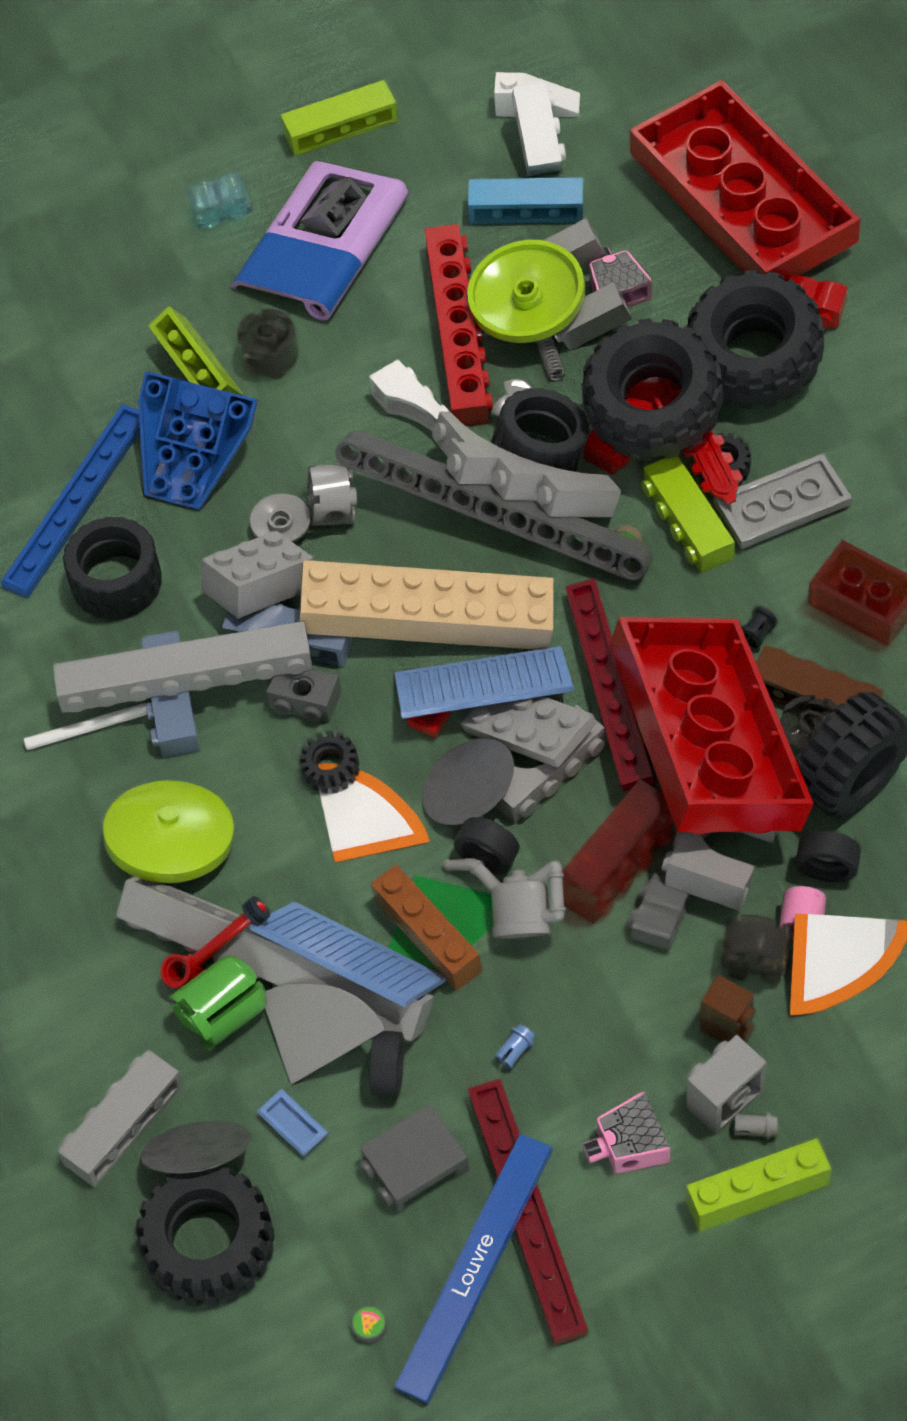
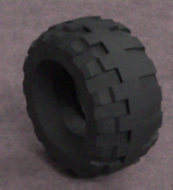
M757 270L744 271L745 275L737 277L731 274L722 278L719 281L720 285L717 287L711 285L699 297L700 302H697L689 313L687 327L699 333L706 345L710 344L716 354L722 374L724 403L730 405L731 402L738 403V407L742 409L752 410L754 405H764L765 408L777 406L779 400L785 398L789 401L801 392V387L807 386L817 374V367L819 362H822L824 352L823 322L820 317L819 308L814 299L805 293V289L792 279L785 281L781 274L771 271L767 275L758 274ZM750 331H766L782 340V343L776 350L758 358L742 357L733 353L728 348L735 338Z
M651 318L638 319L639 324L628 327L625 323L613 330L614 335L610 338L605 336L594 347V354L586 360L583 369V382L581 383L583 404L588 421L596 435L604 444L607 442L608 445H612L614 451L628 457L632 456V454L637 455L639 460L654 461V457L665 455L666 459L679 456V451L685 448L690 450L703 441V434H708L715 426L723 403L721 369L710 344L706 345L701 335L687 326L681 328L678 322L668 319H662V323L652 322ZM648 378H666L681 387V391L674 401L659 409H640L625 400L627 393L634 385Z

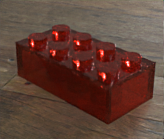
M641 779L635 784L562 870V873H564L562 878L564 906L593 925L601 916L604 918L611 912L615 904L614 900L620 893L625 894L631 888L634 876L640 869L645 870L650 865L654 852L659 846H666L673 835V819L663 793Z

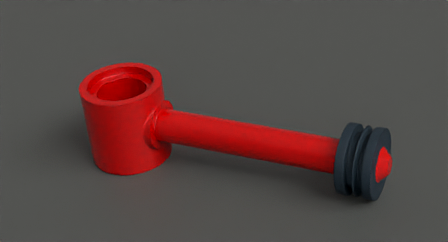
M252 896L242 905L244 913L194 955L173 954L168 956L163 961L160 970L163 982L169 987L181 988L206 969L204 963L251 923L261 925L263 921L268 919L270 911L258 897ZM185 966L186 973L185 976L182 978L181 970L182 967Z

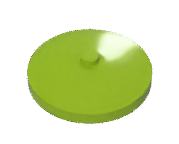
M522 240L504 245L486 256L476 267L470 278L467 295L473 318L486 333L506 342L529 343L551 337L568 326L582 307L586 288L580 264L568 250L548 241Z
M155 781L128 790L111 804L103 822L104 845L112 861L130 875L158 883H179L206 875L226 859L234 839L233 818L226 804L208 789L183 781Z

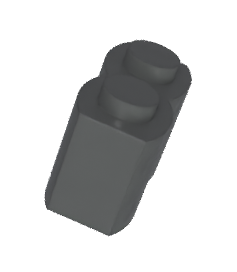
M654 873L651 881H645L641 888L639 900H642L639 909L633 908L629 917L628 927L632 928V939L670 951L690 904L692 894L665 886L666 876Z

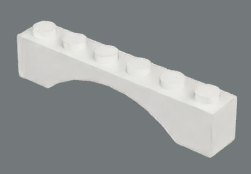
M399 360L369 376L371 395L389 414L414 420L432 431L434 424L437 422L439 412H449L444 405H439L434 400V396L427 386L423 387L417 381L414 371L410 367L406 368ZM461 490L464 495L469 496L465 491Z

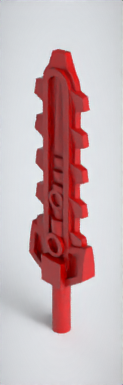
M662 378L665 386L654 398L656 409L662 408L674 401L679 395L681 387L669 379ZM709 431L708 434L704 433L702 436L703 441L690 450L685 448L682 451L686 457H693L695 464L691 466V469L695 475H702L704 482L700 484V487L704 493L711 492L713 496L721 499L727 505L735 503L738 483L743 480V477L739 470L731 469L730 465L734 461L731 453L722 452L721 447L724 445L722 436L714 435L712 431Z

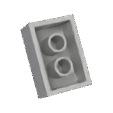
M278 531L268 532L261 537L242 542L240 545L224 551H218L211 556L201 559V591L236 618H241L301 594L303 560L314 561V557Z

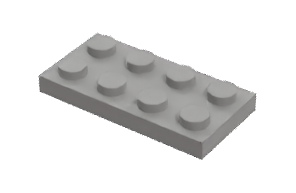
M823 453L738 487L735 503L727 505L721 499L714 497L716 509L741 549L847 507L852 502L851 495Z
M541 696L475 707L461 723V726L468 734L481 739L486 738L499 741L512 751L559 768L597 722L591 713Z

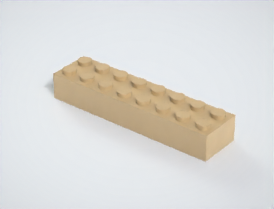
M303 560L299 622H305L307 634L532 650L549 648L553 633V578Z

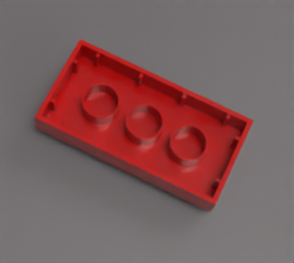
M723 80L630 129V154L743 273H745L744 271L757 270L758 274L767 275L771 271L781 274L784 280L788 281L790 276H800L859 242L861 219Z
M619 617L609 646L677 832L702 835L709 832H753L756 834H766L771 831H802L814 803L739 620Z

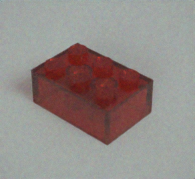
M841 540L809 582L807 604L889 647L907 623V573Z

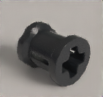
M756 606L752 610L750 620L746 625H742L741 628L748 645L753 648H760L764 643V636L770 629L776 627L778 620L770 610Z

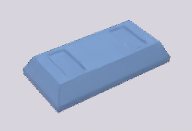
M282 1088L257 1110V1113L303 1157L328 1135V1132Z

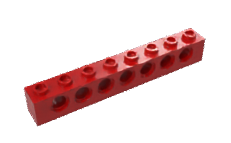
M459 224L424 228L451 413L465 426L489 423L488 411H492L493 401L491 393H485V388L490 387L488 370H482L481 365L486 364L484 347H478L477 343L482 341L481 328L478 324H474V318L468 302L467 292L470 279L467 280V275L471 274L470 258L463 255V253L468 252L466 235L460 236Z

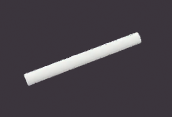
M146 703L24 738L26 749L28 751L148 715Z

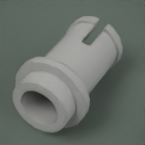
M767 1112V1116L736 1113L735 1136L766 1137L768 1141H770V1137H777L778 1116H771L770 1112Z

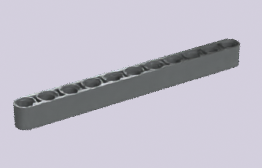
M351 431L335 449L337 461L347 468L625 579L638 580L641 578L653 559L652 550L640 541L579 517H549L537 501H504L492 485L458 484L446 469V464L365 432ZM350 446L354 447L357 452L353 451ZM405 468H408L412 472V474L407 472ZM433 479L437 480L441 485L436 484ZM461 490L465 491L469 496L464 495ZM489 501L493 502L497 506V508L492 506L489 503ZM517 513H521L526 519L521 518ZM546 524L552 526L554 530L549 529ZM574 535L580 537L582 541L577 540ZM602 547L608 548L611 553L605 551ZM631 558L638 560L640 564L634 563Z

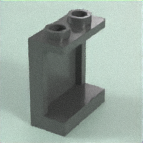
M428 1104L360 1146L362 1160L359 1161L361 1169L369 1180L373 1177L380 1185L377 1191L387 1207L393 1205L398 1213L405 1210L404 1203L452 1172L458 1178L469 1171L467 1155L431 1104Z

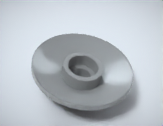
M274 494L262 499L256 504L250 515V526L257 538L268 532L278 531L291 542L299 540L307 532L311 522L310 511L306 503L290 494Z

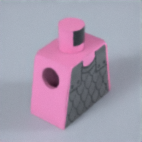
M602 247L605 255L589 264L592 291L595 292L614 282L622 294L627 307L651 300L652 280L628 251L612 254L608 247Z
M645 1091L599 1116L596 1119L599 1138L582 1144L589 1163L608 1157L615 1173H623L670 1162L669 1144Z

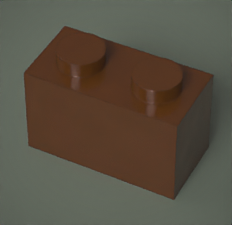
M718 975L701 1000L700 1031L719 1042H729L736 1035L744 1042H747L755 1028V1024L752 1023L756 1014V1009L753 1008L754 994Z

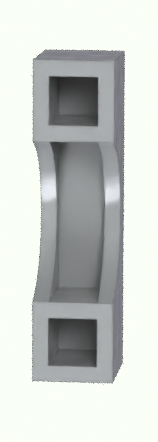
M576 705V706L574 707V708L583 710V709L580 708L578 705ZM596 721V725L559 768L546 763L534 768L514 766L510 786L502 799L494 807L514 824L522 817L530 816L542 799L552 796L559 788L561 782L568 776L573 777L576 775L588 758L591 756L595 757L602 751L605 745V727Z

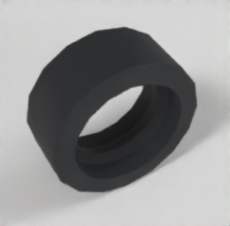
M470 817L465 820L453 844L456 852L462 859L476 858L482 860L485 864L484 866L492 874L508 872L520 848L517 839L510 831L496 822L481 817Z
M827 830L811 831L805 833L799 839L796 867L805 875L820 881L845 882L853 879L858 874L861 846L856 840L842 833Z
M383 1031L374 1036L372 1040L370 1093L372 1096L399 1097L404 1068V1036L402 1032Z

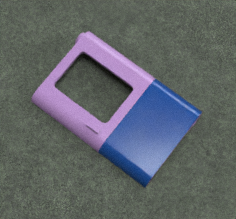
M319 161L313 162L231 283V288L237 289L239 285L301 300L310 315L319 320H328L409 196L406 185L399 179H392ZM351 177L357 185L373 188L340 238L334 239L294 229L326 179L342 180ZM313 304L320 306L321 311L317 310Z

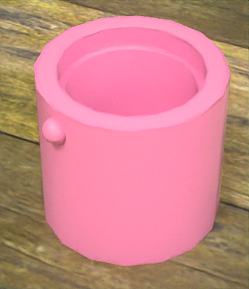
M805 886L791 887L784 891L779 927L781 935L794 941L795 913L825 915V894L817 889Z

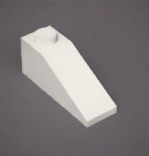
M496 72L494 90L496 116L516 117L512 101L513 87L545 82L546 80L526 73ZM546 81L548 91H553L555 98V108H552L553 117H579L580 93Z

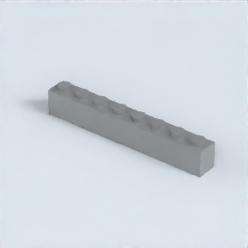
M304 621L53 664L56 694L62 713L80 712L84 709L99 706L110 707L117 703L139 702L151 697L173 696L180 692L203 691L215 686L237 685L249 680H266L273 676L300 674L307 670H313Z

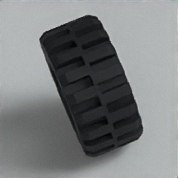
M860 692L857 696L849 697L844 704L838 705L831 715H827L818 729H815L810 735L811 738L804 744L801 749V755L796 759L814 805L829 817L842 819L853 815L856 810L862 809L869 800L874 799L877 793L888 784V780L898 771L899 765L907 756V718L874 692Z
M224 1165L221 1166L220 1170H215L214 1167L203 1171L182 1173L178 1176L171 1173L164 1177L166 1183L162 1187L155 1185L151 1189L149 1194L152 1200L150 1202L147 1200L143 1201L139 1210L142 1218L136 1220L138 1250L154 1284L161 1291L166 1290L171 1299L179 1302L184 1297L187 1305L195 1307L200 1305V1301H206L208 1307L219 1306L218 1300L227 1298L230 1303L239 1299L237 1292L242 1289L248 1293L256 1286L254 1277L262 1278L268 1269L266 1260H271L274 1252L272 1241L275 1240L274 1228L267 1203H265L259 1188L252 1186L251 1180L243 1173L238 1174L236 1177L234 1169ZM215 1211L227 1214L236 1220L238 1231L235 1239L226 1250L214 1257L192 1259L179 1254L174 1248L173 1243L177 1231L184 1222L194 1215Z

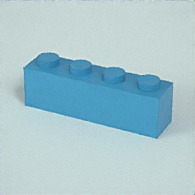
M583 177L469 179V224L577 223L583 220Z

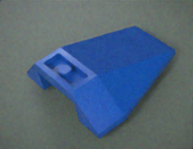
M145 371L138 399L144 495L201 510L250 432L258 399Z

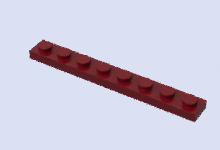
M593 578L565 586L622 790L625 792L654 784L636 717L609 646L612 635L596 579Z
M501 1079L468 1088V1095L497 1179L520 1135ZM536 1185L515 1227V1232L553 1343L557 1345L588 1335V1328L538 1185Z

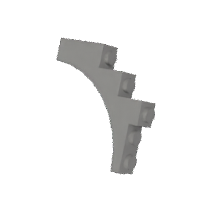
M439 412L437 422L432 429V439L448 457L446 469L458 484L492 485L504 501H537L549 517H613L621 490L608 475L563 470L517 456L478 436L463 425L451 412Z

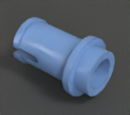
M522 1024L510 1030L511 1036L499 1051L494 1054L495 1059L501 1064L508 1053H510L503 1065L508 1069H512L514 1063L527 1047L531 1048L534 1045V1033Z

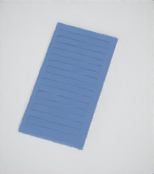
M562 646L394 672L401 708L400 716L402 718L572 692L575 688L571 681Z
M295 901L272 912L270 917L263 921L261 925L254 923L250 925V930L403 1007L411 1004L446 981V976Z

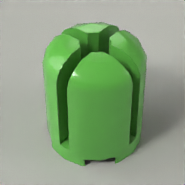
M234 956L220 958L168 997L177 1002L172 1006V1009L187 1031L190 1029L195 1035L198 1034L204 1040L200 1046L206 1051H210L261 1013L267 1004L266 990L260 981L255 982L257 979L256 973L247 963Z

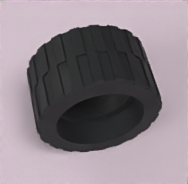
M527 388L513 393L512 396L505 400L491 443L528 460L576 472L589 436L590 425L585 412L581 410V407L576 402L574 403L570 400L569 397L559 394L557 391L546 390L545 388ZM524 432L545 435L556 443H545L535 440Z
M119 516L95 519L78 528L79 530L72 534L64 548L63 564L72 595L76 603L82 607V610L97 618L114 620L128 618V616L133 614L136 615L145 607H148L152 600L157 597L159 587L162 584V572L154 540L149 535L148 530L134 520ZM125 556L138 561L137 565L129 573L117 579L99 580L88 576L89 571L97 563L110 557Z

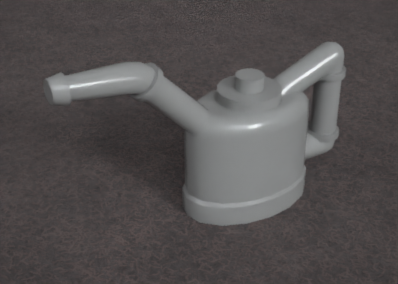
M466 858L458 860L448 859L443 862L444 870L450 872L454 870L470 871L491 891L492 939L551 934L550 922H558L564 918V911H566L562 879L564 873H562V866L558 861H551L530 876H525L524 870L511 871L512 877L504 878V883H500L484 866L485 864L482 860ZM548 879L550 886L551 908L548 907V890L547 885L545 884V881H547Z

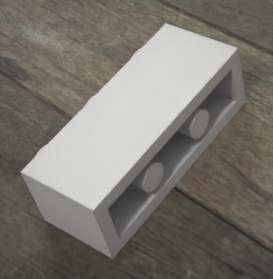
M546 81L513 87L512 101L527 176L561 171V164L563 160H566L564 144H558L557 134H560V123L558 117H553L552 108H555L553 91H548Z

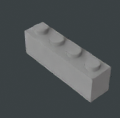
M149 1049L142 1057L135 1058L130 1064L127 1074L119 1082H115L109 1087L103 1101L86 1113L80 1127L63 1139L58 1150L63 1165L92 1187H95L184 1086L179 1071Z

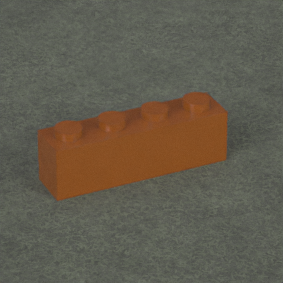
M397 864L370 883L376 903L398 925L442 975L446 976V980L456 991L483 971L479 953Z

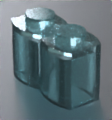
M240 173L222 176L214 182L199 183L186 190L199 228L214 227L225 219H239L252 212L250 197Z

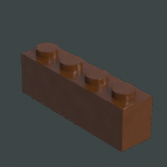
M765 645L756 661L772 701L824 720L827 715H831L835 708L841 703L844 704L849 697L857 696L860 692H874L883 698V690L878 689L871 683L857 681L840 671H831L818 666L814 661L792 656L780 648L774 649Z

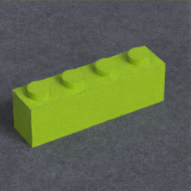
M385 80L280 114L283 134L294 156L398 122L396 101Z
M168 306L148 325L190 383L244 396L186 317Z
M678 456L669 459L664 458L645 466L644 480L641 481L642 489L648 498L652 497L656 503V510L662 520L666 519L669 523L670 531L675 541H680L684 546L685 555L690 564H695L702 574L734 560L735 541Z
M818 1138L690 1183L686 1185V1203L698 1231L701 1232L828 1186L830 1184L832 1168Z

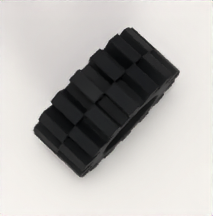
M327 731V737H322L321 732L317 733L316 741L310 737L307 740L309 747L303 745L301 748L302 754H299L300 766L307 784H311L312 789L316 791L320 787L321 792L326 794L328 788L332 789V793H338V786H341L343 790L347 789V781L353 784L356 780L354 774L359 775L360 771L359 758L351 739L348 736L344 739L343 733L337 732L336 737H334L332 731ZM327 755H338L342 759L336 768L323 770L318 767L320 759Z

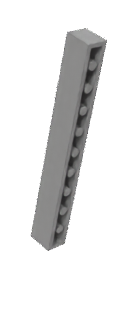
M135 876L125 882L116 917L127 921L128 926L135 929L149 930L155 933L157 938L164 941H175L184 945V948L192 953L200 950L240 916L167 884L151 882ZM250 925L212 956L214 962L225 956H234L243 960L253 969L257 978L272 982L271 985L273 987L287 984H318L348 991L365 1002L376 1013L385 1031L402 1032L404 1041H413L424 1032L434 999L433 995L427 993L406 1007H403L250 930Z

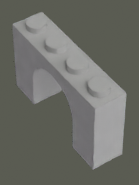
M587 218L543 240L555 243L568 250L576 258L580 267L605 255L597 234ZM612 282L585 296L582 307L573 321L563 330L554 334L558 343L563 341L569 351L632 319L626 302L615 283Z
M771 831L766 834L741 833L773 843L778 831ZM678 832L674 841L675 850L673 853L667 852L662 865V870L666 871L665 886L740 911L751 889L755 866L723 856L709 848L703 839L714 832L702 835Z

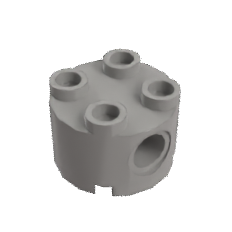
M341 464L308 466L307 489H309V496H307L312 526L355 524L353 506L357 504L356 488H351L350 482L353 481L352 469Z

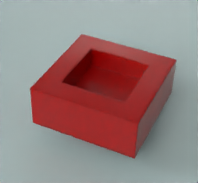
M451 711L408 717L407 723L409 727L436 738L451 715Z

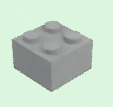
M738 1035L729 1042H721L714 1049L712 1057L705 1064L698 1063L688 1073L686 1108L717 1135L736 1117V1113H741L765 1091L767 1062Z

